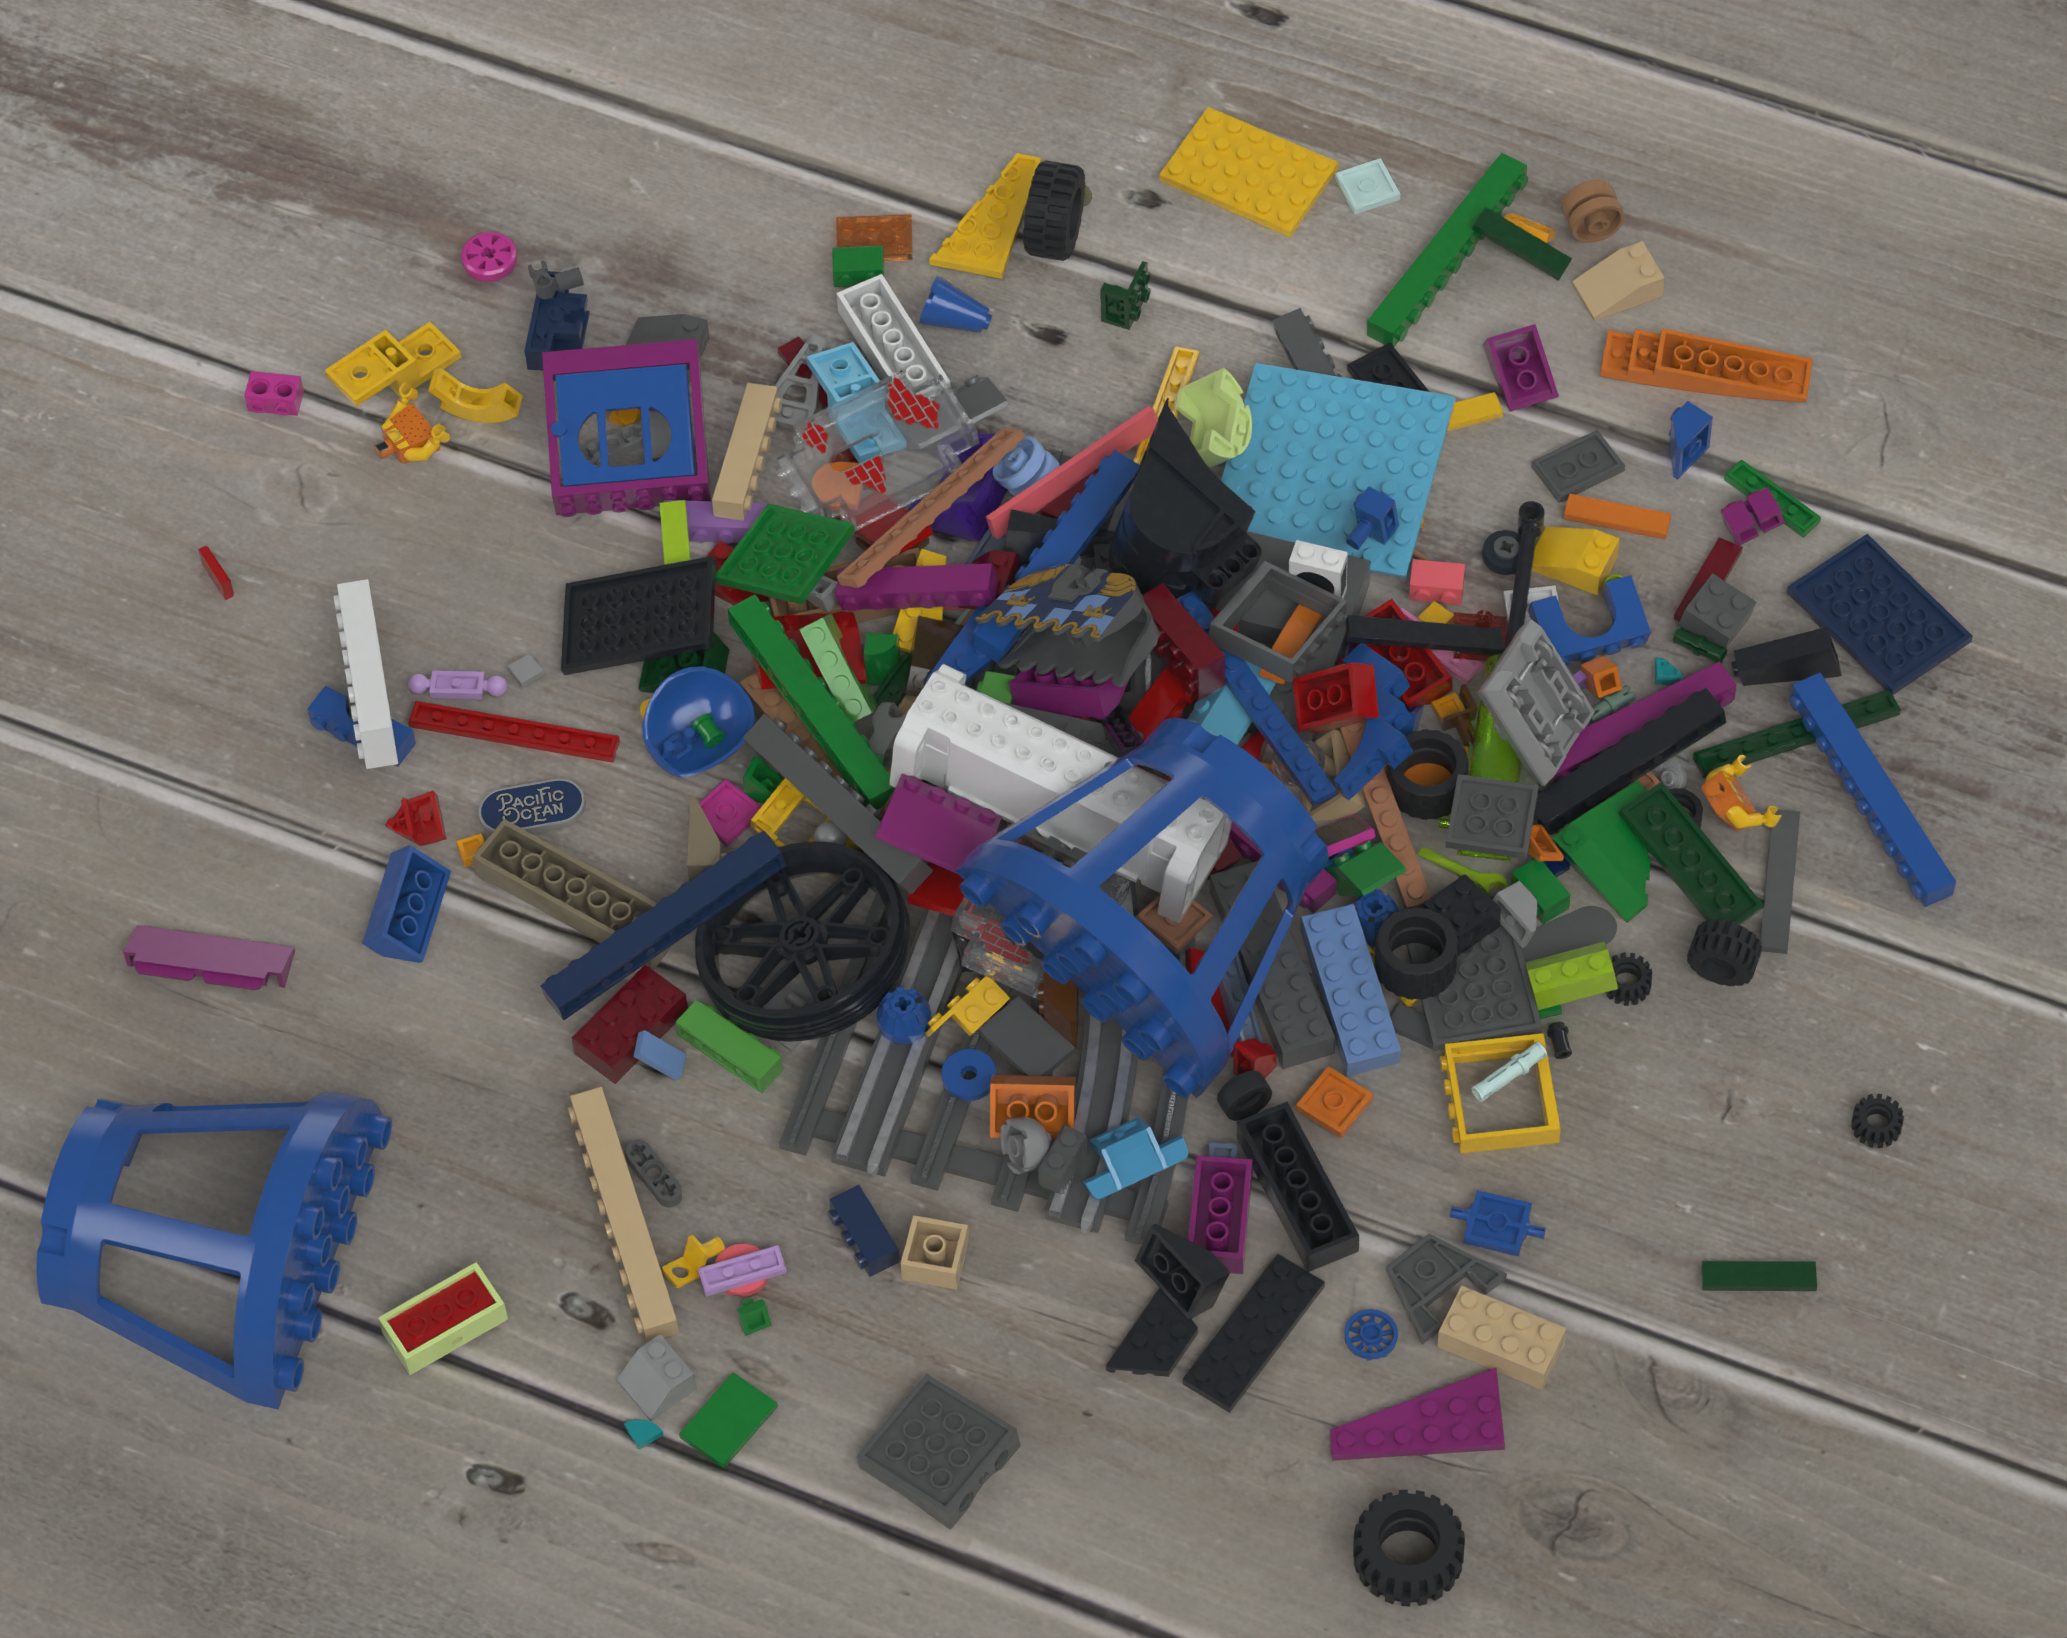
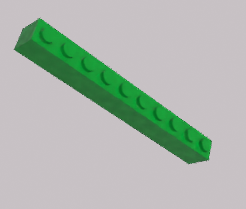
M1501 152L1367 320L1368 337L1384 345L1391 343L1393 347L1399 341L1402 342L1405 339L1411 325L1418 323L1423 310L1432 305L1438 291L1445 289L1450 276L1459 271L1465 257H1470L1477 242L1485 238L1483 235L1472 230L1484 208L1486 207L1501 216L1506 206L1509 207L1513 203L1515 194L1519 189L1523 190L1528 182L1526 164Z
M753 595L728 608L730 626L851 789H854L865 799L862 804L865 807L870 804L876 810L882 808L895 790V787L889 785L891 773H888L884 768V762L880 755L872 752L864 734L860 735L857 732L851 716H845L842 712L838 699L835 696L831 697L828 693L824 680L821 677L817 678L813 673V667L809 660L801 657L793 639L789 640L786 637L785 630L780 621H775L772 618L768 605L764 601L760 602L757 596Z

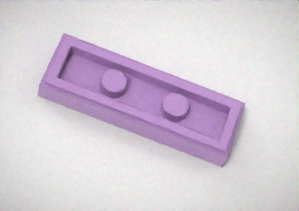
M779 1245L697 1268L706 1297L787 1273Z

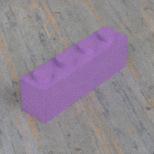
M664 500V502L680 501V500ZM686 501L689 541L699 543L719 541L726 544L739 543L767 503H753L751 511H747L745 520L741 521L714 517L712 501Z

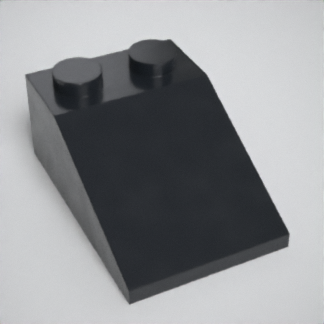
M1157 1224L1150 1227L1134 1260L1189 1320L1214 1306L1230 1274V1271L1212 1252Z

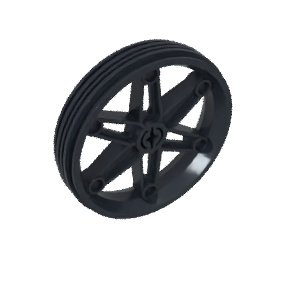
M819 841L794 843L778 847L782 852L786 866L697 928L695 937L696 965L700 979L711 1001L727 1019L738 1025L739 1028L761 1038L786 1042L807 1041L832 1035L854 1025L874 1011L888 992L891 993L904 971L909 956V914L894 880L873 859L864 853L845 845ZM814 874L842 875L806 909L790 881L794 878ZM869 888L884 903L887 914V928L843 924ZM768 890L777 921L730 925L736 915L749 902ZM788 894L799 917L787 921L780 898ZM844 894L845 898L827 919L820 923L818 919ZM742 938H778L777 943L741 942ZM828 939L865 940L864 944H828ZM719 953L723 955L733 954L763 958L744 985L737 990L736 995L722 980L719 968ZM878 957L861 978L838 994L828 961ZM783 959L787 960L788 962L761 988L762 982ZM816 961L819 962L826 985L819 989L806 966ZM799 973L816 1004L795 1009L775 1010L763 1008L768 1001Z

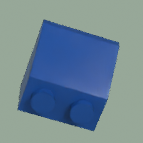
M1689 401L1681 408H1676L1670 418L1672 423L1669 432V451L1673 477L1677 480L1710 447L1713 417Z

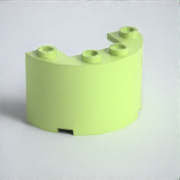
M1225 368L1180 388L1175 408L1193 422L1190 441L1209 468L1243 453L1250 442L1252 434L1249 405L1244 406L1240 396L1244 392L1235 378Z

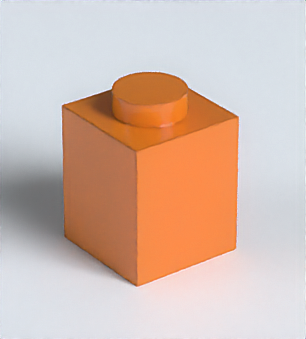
M1602 656L1581 664L1582 672L1587 675V680L1584 681L1587 684L1586 689L1597 698L1622 690L1617 665L1607 657Z

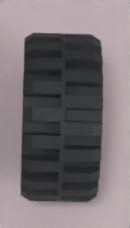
M1045 160L1039 163L1035 169L1028 193L1023 229L1024 249L1029 255L1061 261L1069 259L1072 255L1079 234L1085 199L1084 170L1078 165Z
M1408 1489L1399 1490V1494L1394 1496L1392 1492L1384 1494L1381 1502L1375 1499L1369 1504V1511L1363 1510L1359 1523L1356 1524L1354 1531V1566L1356 1572L1360 1574V1581L1366 1587L1371 1585L1370 1592L1376 1597L1380 1595L1385 1596V1602L1394 1604V1601L1402 1602L1401 1606L1410 1607V1602H1417L1418 1606L1427 1604V1600L1431 1597L1434 1601L1438 1600L1443 1596V1589L1446 1592L1452 1589L1455 1579H1459L1462 1572L1465 1535L1464 1531L1461 1530L1462 1523L1459 1517L1453 1516V1509L1445 1503L1442 1506L1439 1497L1431 1495L1430 1498L1426 1497L1424 1491L1416 1490V1494H1410ZM1415 1531L1425 1535L1434 1543L1436 1553L1421 1564L1403 1565L1386 1556L1381 1545L1394 1533Z

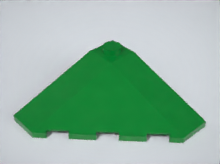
M1638 781L1578 817L1552 838L1563 854L1564 859L1626 923L1648 906V894H1645L1646 880H1650L1651 869L1648 849L1618 814L1623 807L1647 792Z

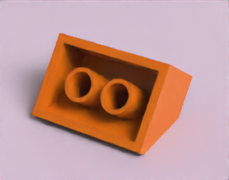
M992 1075L990 1082V1138H1000L1002 1125L1007 1124V1119L1016 1117H1028L1037 1120L1049 1132L1051 1139L1057 1137L1062 1126L1066 1125L1074 1129L1076 1077Z

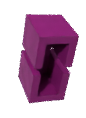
M1768 487L1752 492L1746 497L1747 500L1744 502L1742 500L1732 502L1721 510L1724 524L1737 545L1740 546L1759 536L1750 512L1763 534L1785 523L1782 511Z

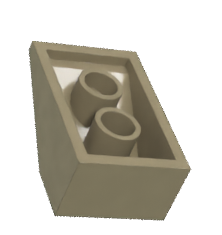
M690 797L687 849L689 882L699 876L705 868L713 866L726 855V853H722L720 841L696 797Z

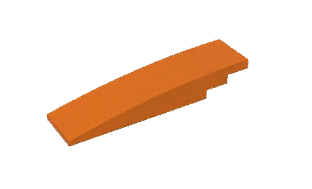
M1662 328L1660 334L1635 329L1634 335L1608 330L1600 376L1697 393L1763 400L1806 402L1813 359Z

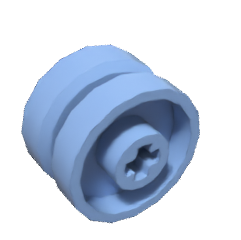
M1025 436L1013 451L1008 452L1001 459L1000 463L994 466L993 476L1002 487L1008 489L1009 493L1015 497L1060 465L1058 460L1050 452L1045 451L1044 447L1035 438Z

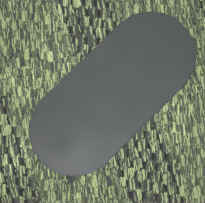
M1586 906L1538 926L1527 946L1521 947L1524 962L1604 941L1608 944L1616 935V920L1604 908Z

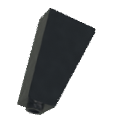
M1827 627L1734 650L1736 661L1731 662L1734 676L1740 677L1743 686L1802 681L1818 673H1821L1824 678L1842 676L1838 654Z

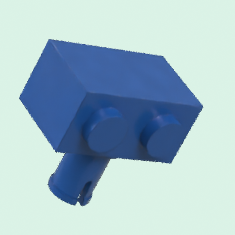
M1368 486L1365 492L1360 493L1354 501L1357 526L1346 538V542L1352 548L1359 550L1369 536L1385 545L1399 527L1395 500Z

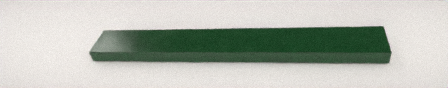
M1890 690L1842 704L1857 729L1898 716L1901 712ZM1802 718L1694 752L1693 760L1698 765L1697 767L1704 779L1710 771L1726 764L1731 765L1740 755L1746 756L1741 763L1747 765L1815 743L1816 738L1811 731L1808 732Z

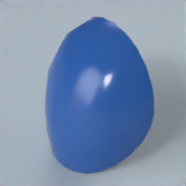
M689 667L671 674L659 685L649 701L642 726L646 749L657 765L670 775L690 777L724 762L745 743L746 740L743 736L755 724L754 707L741 685L719 670L707 667ZM706 713L713 715V721L718 729L726 734L725 739L720 744L709 749L704 746V740L699 732L694 731L692 728L693 722Z

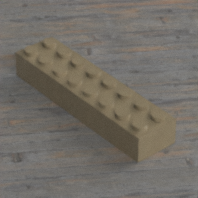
M503 819L472 857L476 875L599 943L611 937L616 930L630 924L639 914L647 912L657 905V902ZM672 946L647 962L646 965L654 970Z

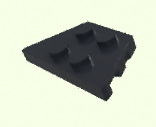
M1159 1288L1107 1363L1106 1371L1115 1373L1116 1370L1133 1371V1374L1136 1375L1153 1374L1155 1376L1169 1377L1197 1336L1198 1327Z

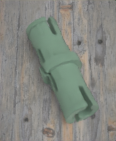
M1625 685L1622 690L1610 696L1602 697L1601 702L1592 706L1595 713L1588 724L1591 725L1608 715L1618 712L1619 708L1635 700L1634 691L1628 694V691L1632 688Z

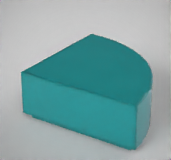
M1655 657V684L1673 685L1682 680V674L1679 669L1668 663V660Z
M638 1419L624 1423L626 1431L638 1449L664 1436L659 1426L647 1420Z

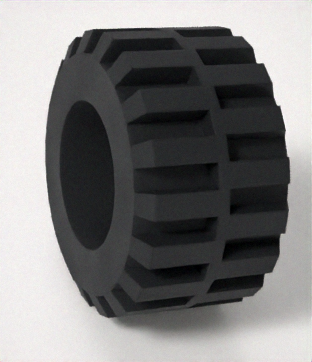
M1715 919L1704 921L1696 929L1687 954V962L1691 965L1690 967L1693 971H1696L1699 976L1704 977L1710 982L1733 987L1735 985L1742 986L1744 983L1748 984L1753 978L1762 952L1761 941L1756 938L1753 932L1737 923Z

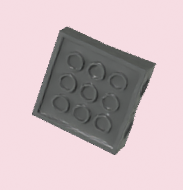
M926 1374L856 1458L860 1469L909 1499L951 1530L969 1509L983 1484L994 1473L1001 1470L1019 1449L1020 1441L1016 1428Z

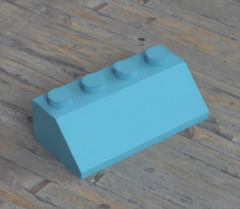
M1245 661L1267 693L1270 694L1277 682L1259 676L1261 668ZM1226 683L1225 686L1198 700L1194 705V710L1187 719L1200 724L1212 735L1219 736L1221 734L1236 745H1238L1252 723V720Z

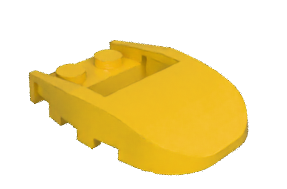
M785 778L751 819V827L758 834L764 831L777 847L785 846V844L778 840L776 834L803 800L818 811L820 810ZM813 836L808 842H814ZM848 837L846 846L857 849L858 845Z

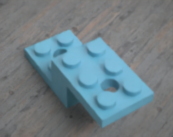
M854 342L806 357L808 367L827 393L828 417L859 463L878 454H881V457L907 449L906 439L894 425L885 410V387Z

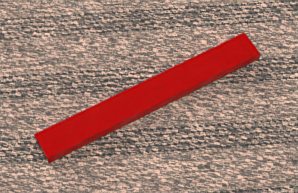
M415 701L408 721L410 728L611 763L614 762L620 743V738L616 735Z

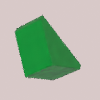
M754 756L743 776L745 794L755 802L764 804L784 779L760 758Z

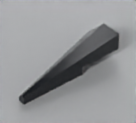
M1011 509L1005 551L1016 553L1019 565H1028L1030 563L1028 561L1034 549L1036 547L1040 549L1044 543L1042 541L1050 529L1054 531L1058 526L1056 524L1058 519ZM1099 529L1078 559L1094 557V545L1110 544L1114 531Z

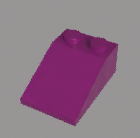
M1536 324L1486 339L1483 346L1487 359L1510 412L1559 397Z

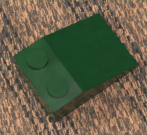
M713 631V648L646 660L643 663L638 689L641 692L654 693L659 685L671 674L689 667H707L719 670L725 674L730 649Z

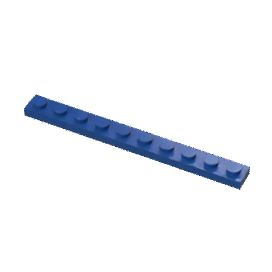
M1193 591L1177 598L1180 604L1209 636L1210 623L1215 618L1201 598ZM1219 648L1225 655L1226 685L1310 804L1314 807L1336 796V788L1245 660Z

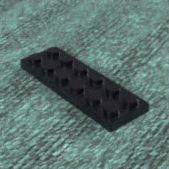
M1277 1254L1182 1379L1183 1385L1230 1413L1324 1289L1325 1281Z

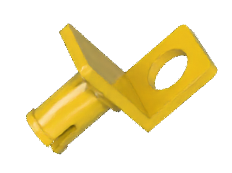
M694 1235L688 1236L683 1257L664 1265L661 1271L676 1288H680L700 1278L697 1268L704 1267L708 1259L720 1254L725 1249L724 1243L718 1236H715L701 1244ZM680 1267L685 1269L688 1275L684 1278H679L672 1273V1270Z

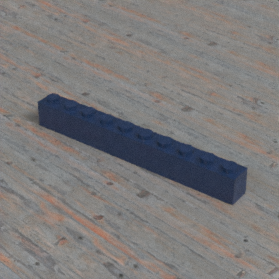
M764 831L750 837L745 844L735 851L728 852L722 860L713 866L705 868L699 876L690 882L682 884L676 892L662 898L653 908L639 914L630 924L616 930L607 940L594 945L581 958L571 961L558 974L547 978L545 983L540 985L546 1000L563 1021L784 868L786 864L782 852Z

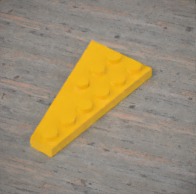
M1017 153L1000 173L1001 176L995 184H991L988 187L985 196L978 200L958 223L957 229L950 238L947 237L943 241L940 250L937 253H933L929 258V265L1003 279L1026 211L1031 181L1035 169L1041 163V157Z

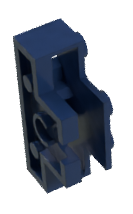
M548 271V274H549L551 277H554V274L560 273V272ZM558 290L555 291L553 297L541 299L536 293L524 351L528 370L543 371L542 352L583 349L590 311L586 310L588 303L587 294L569 293V290L559 292Z

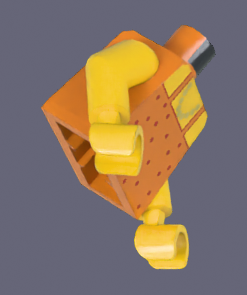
M403 383L399 388V394L402 396V399L398 398L391 413L381 427L384 441L374 446L380 459L394 454L402 464L427 461L435 452L441 450L440 442L446 443L450 440V434L445 432L446 427L441 424H436L432 428L413 403H408L409 400H415L418 397V391L414 388L411 389V384Z
M1740 755L1731 765L1726 764L1709 772L1705 783L1701 785V789L1716 814L1736 831L1739 832L1743 828L1761 826L1762 823L1768 827H1775L1782 817V815H1775L1778 808L1776 806H1769L1764 815L1758 813L1734 774L1736 776H1743L1751 767V764L1745 766L1741 763L1746 756Z

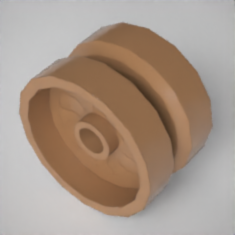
M1605 180L1582 182L1568 191L1561 201V209L1569 222L1570 230L1575 239L1580 242L1593 243L1604 240L1618 231L1624 223L1625 214L1617 200L1616 193L1611 184Z

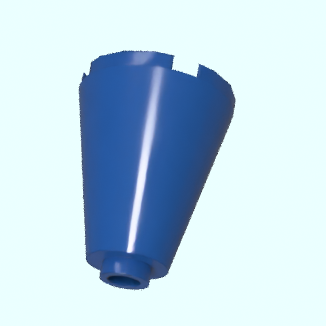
M936 276L919 323L981 333L983 328L988 329L993 315L988 314L989 308L944 278Z

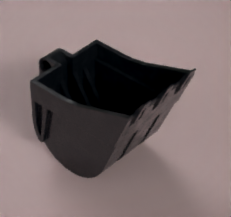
M1167 398L1141 460L1139 473L1111 539L1109 560L1114 573L1126 574L1134 578L1142 595L1163 583L1176 599L1193 591L1203 601L1216 603L1251 574L1262 553L1261 546L1246 533L1256 511L1219 480L1206 465L1168 407L1169 398Z

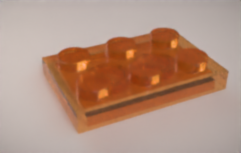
M912 214L836 217L837 247L883 246L884 261L913 260Z

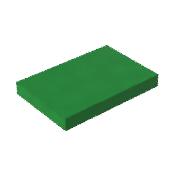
M733 1372L679 1433V1437L724 1469L778 1408V1404Z

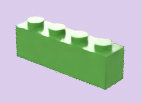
M696 1000L676 1021L677 1034L680 1038L760 1093H763L783 1071L781 1055L777 1050L772 1047L767 1048L761 1044L755 1035L749 1032L745 1033L739 1029L738 1025L720 1016L716 1009L709 1004L704 1005Z

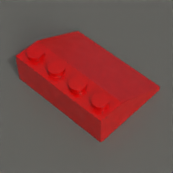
M854 612L832 613L843 635L839 641L844 656L860 684H866L860 635ZM813 613L809 615L788 614L785 616H772L775 621H780L785 630L786 637L789 640L793 639L801 657L809 660L816 677H821L826 686H828L799 629L829 614ZM751 654L761 690L777 689Z

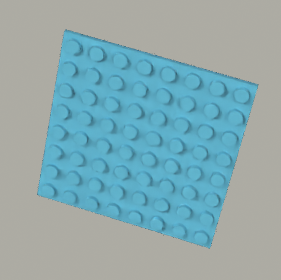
M1255 363L1244 401V406L1249 405L1251 412V439L1243 453L1227 460L1221 481L1256 511L1247 531L1296 543V540L1348 552L1349 556L1369 560L1370 572L1406 578L1456 397ZM1368 486L1395 500L1399 527L1385 545L1368 536L1361 545V548L1356 550L1346 542V538L1357 526L1354 501L1360 493H1364Z

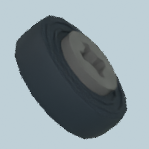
M1502 530L1488 536L1483 544L1482 557L1484 564L1489 570L1501 575L1516 573L1521 535L1514 531Z

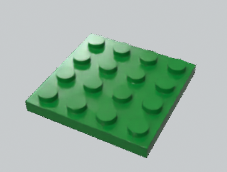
M767 504L716 573V582L720 585L802 605L856 530L853 523Z

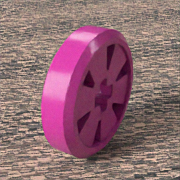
M484 232L473 236L465 243L461 252L463 268L469 276L479 281L489 282L502 279L513 271L517 263V252L515 244L508 236L498 232Z

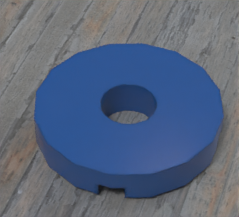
M964 1049L953 1053L944 1062L941 1071L943 1087L948 1094L968 1102L980 1100L990 1093L992 1075H997L995 1063L990 1056L975 1049ZM966 1071H973L977 1074L971 1080L962 1077V1074Z

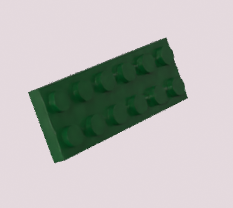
M1660 782L1620 810L1618 814L1706 921L1713 919L1726 920L1741 925L1763 909V903L1663 782Z

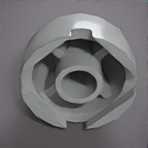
M1028 1117L1007 1119V1124L1001 1127L1000 1142L1003 1154H1008L1011 1162H1007L1008 1167L1016 1174L1036 1170L1052 1145L1049 1132L1035 1119Z

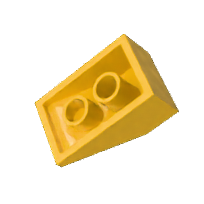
M1546 527L1535 546L1532 571L1598 595L1603 582L1608 577L1618 558L1620 538L1596 529Z

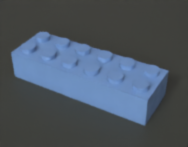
M1354 904L1302 916L1300 933L1329 1024L1335 1036V1043L1346 1077L1399 1064L1401 1048Z

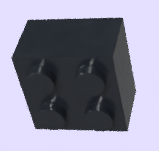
M1466 874L1423 902V909L1427 908L1433 912L1440 913L1456 929L1459 941L1458 956L1500 927L1501 908Z

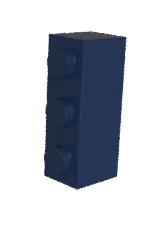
M860 1185L829 1199L831 1209L828 1211L829 1218L834 1226L839 1225L841 1228L842 1240L847 1248H853L856 1253L854 1254V1259L861 1270L865 1268L871 1277L900 1262L896 1244Z

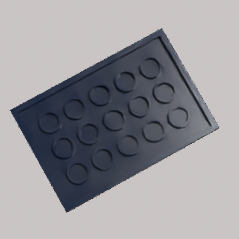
M1868 534L1787 587V593L1822 628L1827 627L1830 636L1885 690H1890L1893 695L1972 642L1973 635Z

